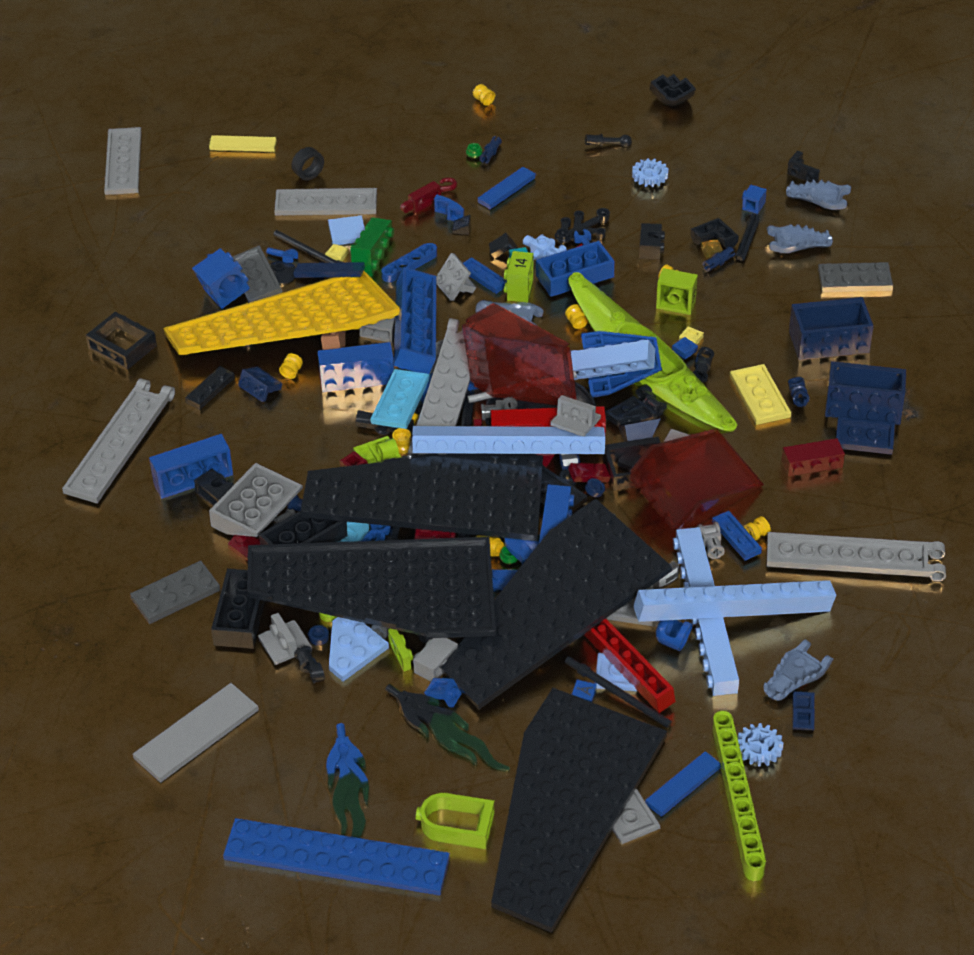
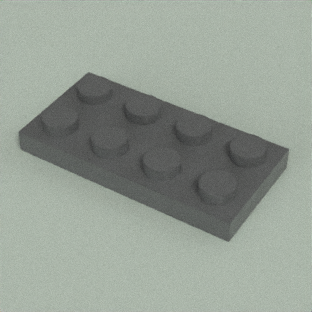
M260 245L233 256L234 262L237 261L242 267L241 273L243 272L249 280L247 284L250 289L244 293L248 302L283 293Z
M888 262L818 264L822 292L893 290Z
M198 561L130 593V597L147 622L151 624L220 591V585L202 561Z

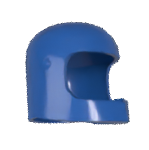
M678 620L660 621L656 628V639L662 645L681 651L687 642L693 624L687 621L682 623Z

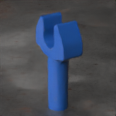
M583 229V235H579L577 231L574 232L575 243H582L583 245L590 243V231Z
M268 247L266 251L267 254L282 257L283 262L293 263V258L298 259V252L294 249L282 251Z

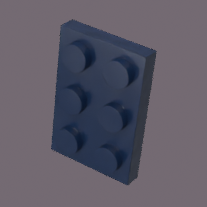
M838 417L836 438H838L842 449L892 454L895 423Z

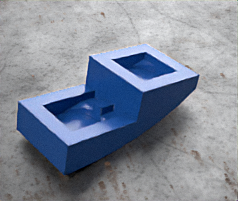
M435 196V212L446 214L447 220L451 221L464 217V208L444 196Z

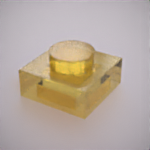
M718 240L701 242V249L706 258H711L716 252L723 251Z

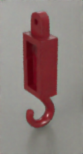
M450 177L440 180V184L445 182L452 183L449 186H440L435 181H432L410 193L408 200L402 203L400 209L404 213H408L411 210L417 213L433 204L436 195L455 190L457 181Z

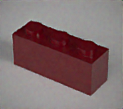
M838 438L783 447L781 461L787 475L794 476L842 468L845 453Z

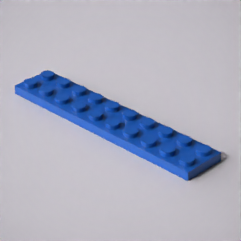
M235 818L223 857L224 860L441 896L450 853Z

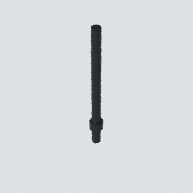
M278 230L274 231L273 235L325 263H343Z
M570 656L566 658L565 663L577 670V674L584 678L588 677L666 728L670 727L671 720L598 675L587 664H581Z

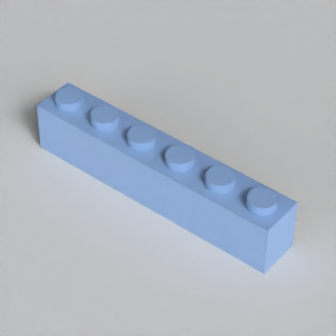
M639 340L637 342H624L618 345H605L604 347L588 348L579 351L572 350L566 353H554L555 365L552 366L553 370H547V373L561 372L562 374L576 371L577 378L571 380L652 369L655 364V348L649 340Z

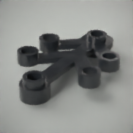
M599 208L596 211V217L582 224L584 212L580 210L575 211L574 227L568 230L571 226V219L568 217L562 218L561 228L555 233V240L561 244L574 241V232L577 231L583 234V229L590 231L598 239L605 238L606 230L604 228L589 227L597 223L608 222L610 211L606 208Z

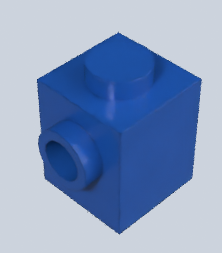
M750 185L748 190H745L742 195V210L758 214L765 204L767 189Z

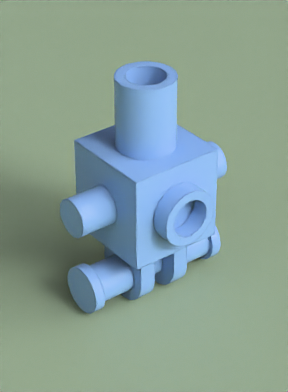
M527 235L523 239V244L530 248V253H534V259L536 260L567 250L564 245H560L557 249L555 247V240L549 239L544 235H540L536 239Z

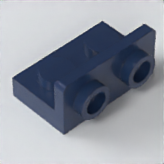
M253 367L242 369L238 385L261 402H265L268 393L281 390L283 383L261 368Z

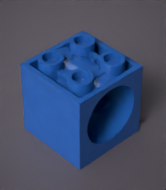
M221 248L192 268L205 292L221 309L250 289L247 284L249 280L243 272L241 273L242 267L237 261L234 262L230 253H225Z

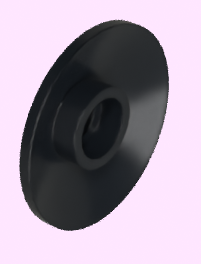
M276 261L269 264L280 285L288 284L295 279L293 272L296 267L292 263Z

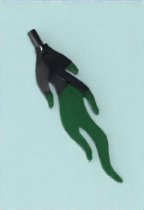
M391 684L386 686L385 691L396 698L407 723L419 730L425 737H429V731L420 720L430 727L437 741L447 750L470 759L474 765H477V758L474 753L458 743L465 744L474 749L492 768L509 771L508 766L497 762L492 757L481 739L459 729L453 721L467 731L469 730L468 723L454 711L439 707L437 699L424 694L410 693L405 690L401 692Z

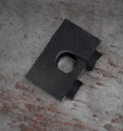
M641 223L639 259L660 260V253H664L665 231H662V224Z
M210 469L194 480L196 494L212 507L234 486L233 483L226 482L224 476L213 469Z

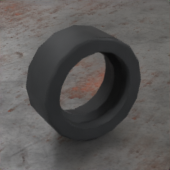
M305 147L294 156L291 164L292 170L303 180L314 179L323 169L324 158L316 149ZM314 157L312 164L307 169L302 170L304 163L309 158Z

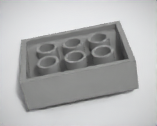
M255 463L209 510L211 527L225 534L257 537L303 489V485Z

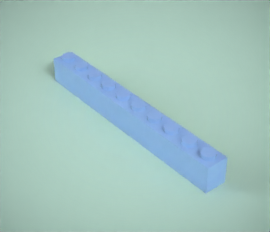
M413 426V453L605 454L604 427H593L585 436H579L566 430H560L557 427Z
M700 527L677 529L676 538H673V548L677 550V564H681L680 577L685 580L684 588L715 586ZM723 617L691 619L692 624H696L695 638L700 641L699 654L704 657L702 661L703 670L708 673L706 676L707 686L712 689L713 696L738 693L739 678Z
M830 580L638 590L633 607L638 622L830 612L836 598V593Z

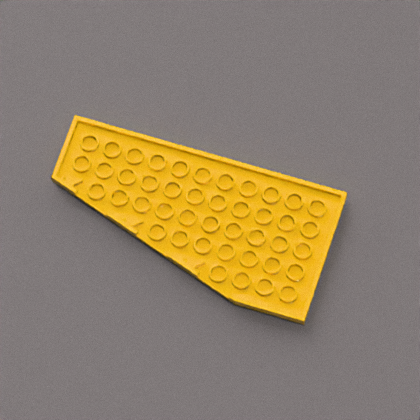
M363 271L361 277L330 278L163 329L165 336L179 355H188L191 353L359 329L364 325L376 324L384 319H393L399 315L400 308Z

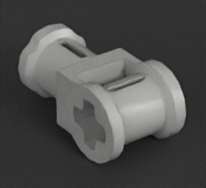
M718 522L703 526L698 524L697 527H700L704 546L708 549V557L711 559L720 558L724 555L725 550L721 546V533Z

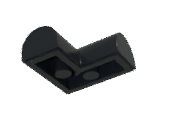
M720 218L691 228L690 231L691 238L697 245L715 238L725 248H733L739 240V235Z

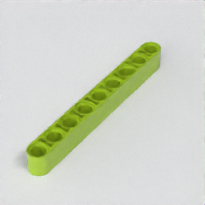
M718 711L714 715L712 732L718 759L721 763V773L743 871L748 880L759 881L764 876L766 858L733 717L729 712Z

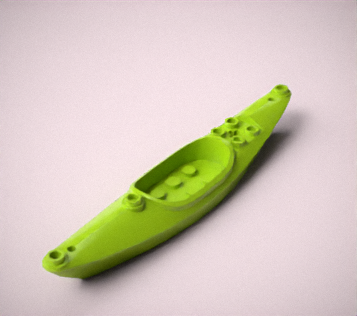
M575 272L569 276L568 282L573 295L594 331L656 337L662 370L634 383L638 388L647 384L651 387L656 399L667 404V409L710 433H731L737 428L738 424L730 413L663 340L640 324L581 273Z

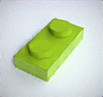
M388 629L389 644L403 672L411 670L413 655L410 648L407 649L405 646L406 642L403 634H399L397 630Z

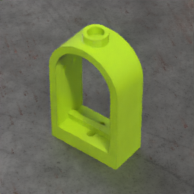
M438 793L428 797L422 806L417 808L416 820L421 821L424 834L434 841L486 849L495 814L494 801L449 793ZM442 809L480 815L476 831L436 825L427 818L434 811Z

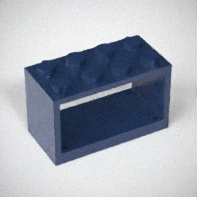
M863 297L792 304L789 333L798 360L870 353L873 323Z
M831 361L825 416L892 422L900 425L905 398L906 369Z

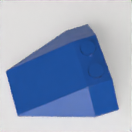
M604 331L581 334L583 350L604 347L605 345H618L624 342H637L639 340H649L655 348V364L652 369L588 378L592 397L610 395L662 370L656 337Z

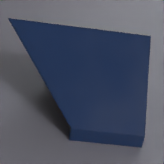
M660 419L619 426V431L624 442L652 438Z

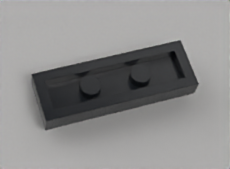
M219 366L185 397L186 403L201 410L235 379L234 373Z

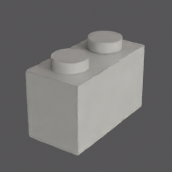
M448 638L428 640L424 649L416 653L413 658L414 673L430 682L433 678H440L443 674L442 665L445 664L453 651L457 649L458 644Z

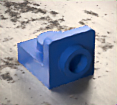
M433 678L424 694L431 696V699H444L448 707H454L461 696V691L454 679Z

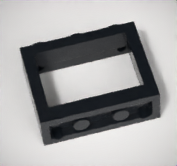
M117 312L111 314L86 334L88 349L127 370L157 346L155 332ZM118 328L139 340L129 349L125 350L105 338Z
M659 437L605 445L603 461L611 476L610 482L613 491L669 482L670 467ZM637 453L642 455L643 458L654 456L658 468L617 474L613 462H617L622 455Z

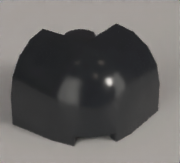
M663 74L650 83V91L664 105L671 107L678 106L692 98L696 91V88L687 78L680 81L675 74L668 78Z

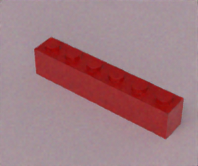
M599 406L596 407L595 413L600 414L601 419L594 427H604L606 436L605 407ZM558 408L491 410V426L554 427L551 426V421L557 415Z
M607 619L584 634L605 655L606 659L623 674L629 683H632L635 689L658 713L676 702L674 688Z

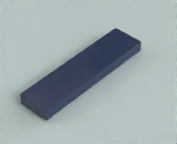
M364 262L298 263L293 273L295 278L361 277L365 264Z

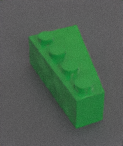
M372 217L365 226V231H361L360 238H356V245L352 244L350 247L351 262H364V271L370 277L373 276L375 270H378L379 261L384 257L385 248H388L389 240L394 236L392 220Z

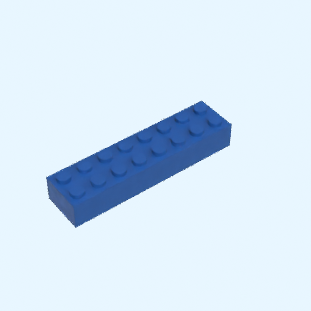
M402 267L396 282V305L400 308L399 315L395 316L394 366L400 369L430 374L436 360V276Z

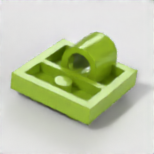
M388 436L353 447V451L367 460L368 464L401 457L396 441Z

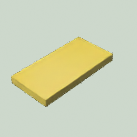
M765 364L730 371V378L756 425L791 417V411Z

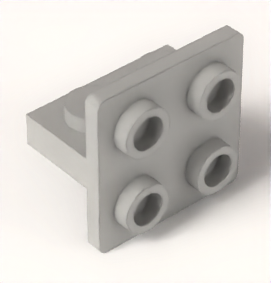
M451 253L436 276V284L452 301H454L460 291L463 293H473L476 289L475 285L468 278L471 274L470 271L455 254Z
M561 395L558 398L557 415L551 421V426L579 436H585L601 419V415L595 413L596 406Z
M279 613L271 615L272 624L270 625V630L258 635L260 642L275 665L294 658V652L298 650V647L301 648L300 646L303 647V645L311 647L296 621L284 623Z

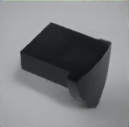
M507 233L489 243L490 254L494 259L508 250L518 248Z

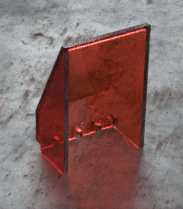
M495 303L490 304L466 319V323L462 325V330L465 338L464 343L470 380L476 388L492 397H512L520 401L558 405V398L561 395L577 400L571 350L568 342Z
M717 428L650 446L630 470L631 474L629 477L637 489L641 488L640 492L649 503H653L652 507L660 517H665L664 521L672 531L695 528L698 524L704 523L764 485Z

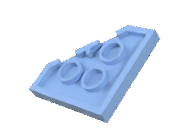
M337 617L332 622L329 671L344 682L389 648V643L365 623Z

